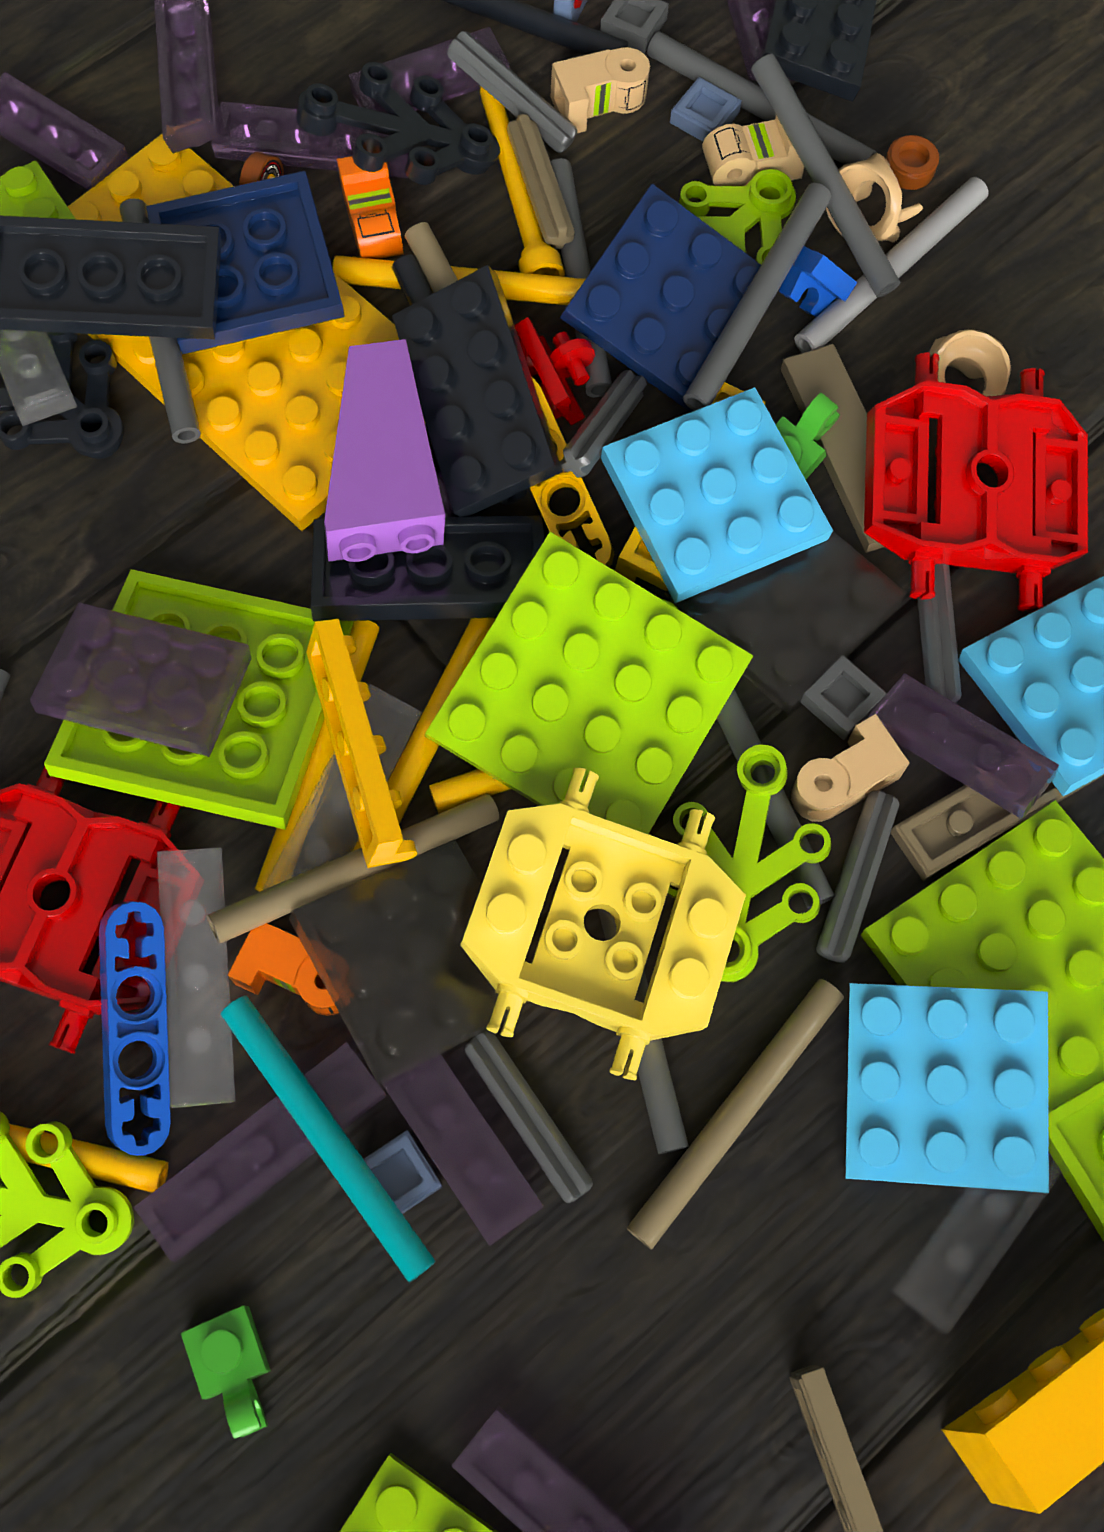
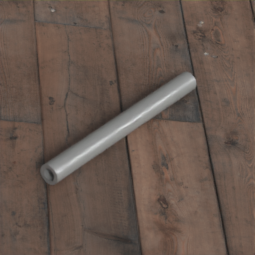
M971 177L885 254L898 278L988 197V188L981 179ZM864 274L856 281L857 285L846 301L838 298L834 300L795 336V344L802 353L824 347L878 298Z

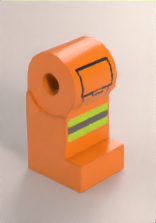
M352 156L337 159L342 193L360 258L380 259L403 255V244L387 162L384 163L381 170L368 172L359 168L354 163Z
M268 923L250 930L227 975L236 986L256 995L259 994L265 980L300 995L311 1010L326 1016L338 1014L345 1010L353 1001L356 991L354 977L343 959Z

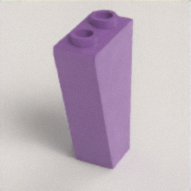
M406 339L349 346L324 519L328 561L344 559L350 562H360L377 554L397 551L420 553L430 549L432 546L444 545L445 512Z

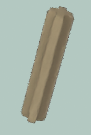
M520 114L517 120L508 123L507 134L544 242L551 244L557 250L563 249L566 243L573 241L575 231L538 126L533 120H530L529 115Z

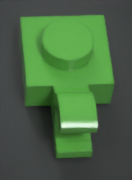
M819 393L809 404L796 426L783 416L776 423L805 480L827 456L826 451L817 442L840 417V414L836 412L838 405L823 393Z
M243 1305L182 1332L181 1336L201 1398L210 1399L221 1393L223 1394L225 1414L234 1439L240 1436L241 1438L267 1427L266 1416L252 1379L271 1370L249 1306Z

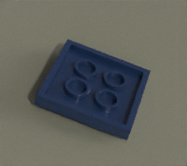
M305 171L146 206L149 223L213 226L220 229L222 241L215 340L177 338L182 354L345 317Z
M651 184L560 318L639 376L643 375L646 381L686 410L693 412L694 410L685 404L683 397L761 264L654 184Z

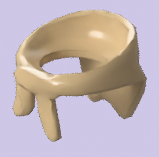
M875 153L867 160L847 164L838 169L856 202L870 195L874 182L882 187L886 198L885 213L876 225L870 226L877 241H890L892 243L897 241L900 235V229L897 224L912 218L923 209L920 203L901 209L902 191L890 168L889 162L881 154ZM826 207V212L829 220L831 221L835 229L838 231V233L842 236L839 228L837 227L834 219L832 218L829 210Z
M975 329L959 330L948 336L935 339L929 352L930 356L936 353L940 357L938 382L946 383L944 378L945 369L947 366H952L970 379L983 377L985 383L982 394L984 396L1005 394L1011 373L1009 355L1000 341L990 334Z

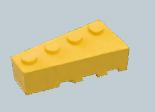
M1104 1308L1082 1323L1079 1328L1082 1332L1062 1346H1056L1043 1353L1022 1374L941 1429L991 1503L1041 1514L1104 1462Z

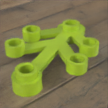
M766 169L758 172L746 186H707L699 181L689 182L681 189L679 204L744 252L745 233L759 222L762 247L757 252L756 261L762 264L782 230L781 220L787 217L794 208L796 193L790 178L785 173L775 169ZM695 197L701 199L702 202L695 203L688 199ZM710 207L739 208L730 217L705 216L709 212Z
M755 745L748 748L741 755L737 764L738 777L741 785L746 790L733 858L712 828L705 847L707 856L746 894L733 941L739 945L740 953L734 961L726 963L721 979L722 982H735L745 978L757 964L759 957L758 946L793 922L806 923L816 917L820 909L819 896L816 890L808 884L796 883L785 890L782 902L747 922L752 897L803 863L823 861L831 850V839L828 831L819 824L809 823L801 826L796 831L793 840L758 862L771 795L778 793L784 787L788 775L783 755L776 748L769 745ZM761 765L772 767L775 771L773 779L764 784L754 781L752 773L756 767ZM687 802L680 805L675 811L673 824L682 838L685 831L681 825L683 817L692 809L703 810L702 816L704 817L708 811L703 805L697 802ZM811 833L818 834L824 840L823 848L816 853L805 852L800 846L803 837ZM669 886L668 894L672 898H676L678 890L672 889ZM797 893H806L812 898L813 905L806 913H795L789 907L791 897Z
M0 1111V1177L6 1185H0V1248L37 1223L65 1228L32 1254L18 1253L1 1263L0 1291L8 1297L19 1298L36 1289L41 1283L44 1274L79 1250L92 1255H103L122 1246L132 1232L134 1212L131 1203L122 1192L112 1187H97L72 1148L70 1130L64 1124L56 1121L34 1127L26 1138V1151L29 1157L40 1164L50 1163L69 1199L46 1195L9 1135V1121ZM45 1131L54 1133L58 1139V1148L54 1154L46 1153L41 1147L40 1139ZM92 1210H99L105 1214L108 1225L104 1233H98L90 1227L89 1215ZM14 1264H20L27 1269L29 1279L26 1286H20L13 1281L11 1270Z

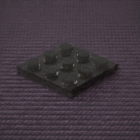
M833 531L825 542L675 603L668 590L664 593L663 599L673 603L681 612L752 654L753 658L743 675L789 715L800 704L803 694L842 655L847 658L902 603L906 592Z
M455 840L292 910L289 918L378 1085L486 1031V1026L489 1024L498 994L495 993L496 990L460 946L481 888V883ZM527 1001L523 1003L520 1013L538 1004ZM505 1010L502 1022H504L508 1013L507 1010Z

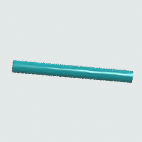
M247 995L242 996L226 1006L220 1014L404 1277L408 1282L413 1281L431 1267L436 1260Z

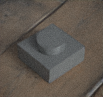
M613 0L601 19L600 31L628 41V47L637 49L645 54L652 37L656 32L660 31L667 20L669 3L662 0Z
M842 655L803 694L800 703L844 741L853 732L855 726L864 721L883 702L887 693Z

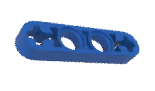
M127 901L116 904L107 910L101 919L99 928L105 1128L107 1136L114 1146L130 1155L144 1156L155 1152L164 1144L169 1135L171 1124L164 926L161 916L153 907L142 902ZM129 912H134L136 922L146 923V935L136 937L135 957L144 958L149 956V968L127 965L115 969V957L129 959L128 940L116 937L115 933L116 925L127 923ZM139 976L145 979L150 987V1000L146 1007L139 1012L126 1013L117 1003V989L121 982L128 977ZM143 1041L148 1044L152 1051L153 1059L150 1068L139 1077L131 1078L124 1076L118 1064L119 1054L129 1043ZM154 1086V1094L152 1096L140 1094L141 1112L153 1118V1127L143 1129L141 1140L135 1142L132 1134L122 1131L123 1122L130 1121L134 1117V1099L127 1095L119 1098V1090L121 1087L143 1090Z

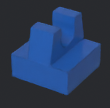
M804 246L784 279L779 292L797 302L803 292L808 289L807 295L799 308L817 317L835 298L846 301L857 285V282L826 256Z

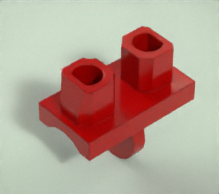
M529 317L515 324L514 326L520 337L519 341L531 377L538 373L542 381L539 386L555 420L563 415L572 426L585 418L566 378L571 377L576 386L588 382L590 376L586 367L593 362L595 357L591 343L581 338L571 340L567 332H560L553 337L556 349L552 352L544 336L538 335Z

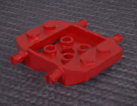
M930 352L920 353L915 356V386L876 404L867 413L864 533L902 559L908 560V563L911 565V598L916 599L919 597L922 600L934 598L936 594L935 565L946 564L1016 573V577L1019 578L1018 610L1022 612L1025 610L1027 612H1035L1044 607L1043 578L1049 575L1051 570L1088 553V434L1060 399L1044 397L1045 372L1043 369L1039 368L1036 371V368H1027L1020 372L1019 394L984 396L965 385L938 382L939 355L933 353L930 356ZM929 418L937 419V444L935 447L937 474L936 498L934 501L936 523L927 522ZM977 463L987 464L996 472L998 477L996 488L986 486L981 482L977 475Z
M44 766L35 786L28 783L27 785L18 783L0 790V981L59 1001L58 1006L65 1009L48 1045L75 1054L88 1020L93 1019L94 1014L101 1015L100 955L91 975L82 971L96 944L101 919L106 911L110 909L132 858L140 860V864L123 902L135 901L146 903L153 907L161 916L164 926L166 972L205 880L170 841L172 836L170 831L181 808L180 805L157 800L147 823L142 821L137 823L119 816L93 812L58 796L66 779L49 776ZM54 881H67L70 885V895L66 903L59 909L43 910L40 897L44 888ZM129 912L127 923L116 925L115 930L116 937L128 940L129 959L115 957V969L127 965L149 968V956L144 958L135 957L136 937L146 935V923L136 922L134 912ZM139 976L128 977L121 982L117 989L116 999L118 1005L123 1011L146 1007L150 1000V987L145 979Z

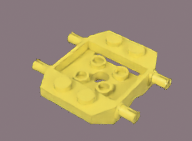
M578 767L573 769V775L564 801H561L559 804L507 811L460 946L496 990L495 993L498 994L489 1024L486 1026L487 1030L497 1033L505 1010H507L508 1013L500 1035L513 1037L522 1005L527 1001L574 1013L598 1026L617 1032L616 1035L621 1038L609 1072L616 1076L623 1074L622 1078L636 1080L645 1045H648L651 1040L700 1031L708 1027L746 894L707 856L705 847L712 824L715 821L714 815L707 812L701 819L703 810H690L682 841L676 845L589 814L588 806L599 776L590 770L582 792H579L586 769ZM563 847L569 849L532 963L525 962V958ZM671 885L679 889L645 1000L642 1003L636 1001L635 996L668 889ZM603 909L612 915L617 926L616 934L612 939L600 941L592 938L587 933L584 926V916L588 911Z

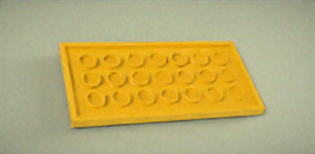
M167 129L75 200L68 208L77 220L122 222L119 207L122 202L128 199H140L146 203V206L234 186ZM335 273L334 276L345 317L182 354L200 427V438L301 531H304L314 522V519H317L326 511L349 346L399 340L395 324ZM88 334L93 340L106 342L111 347L116 361L164 404L149 337Z

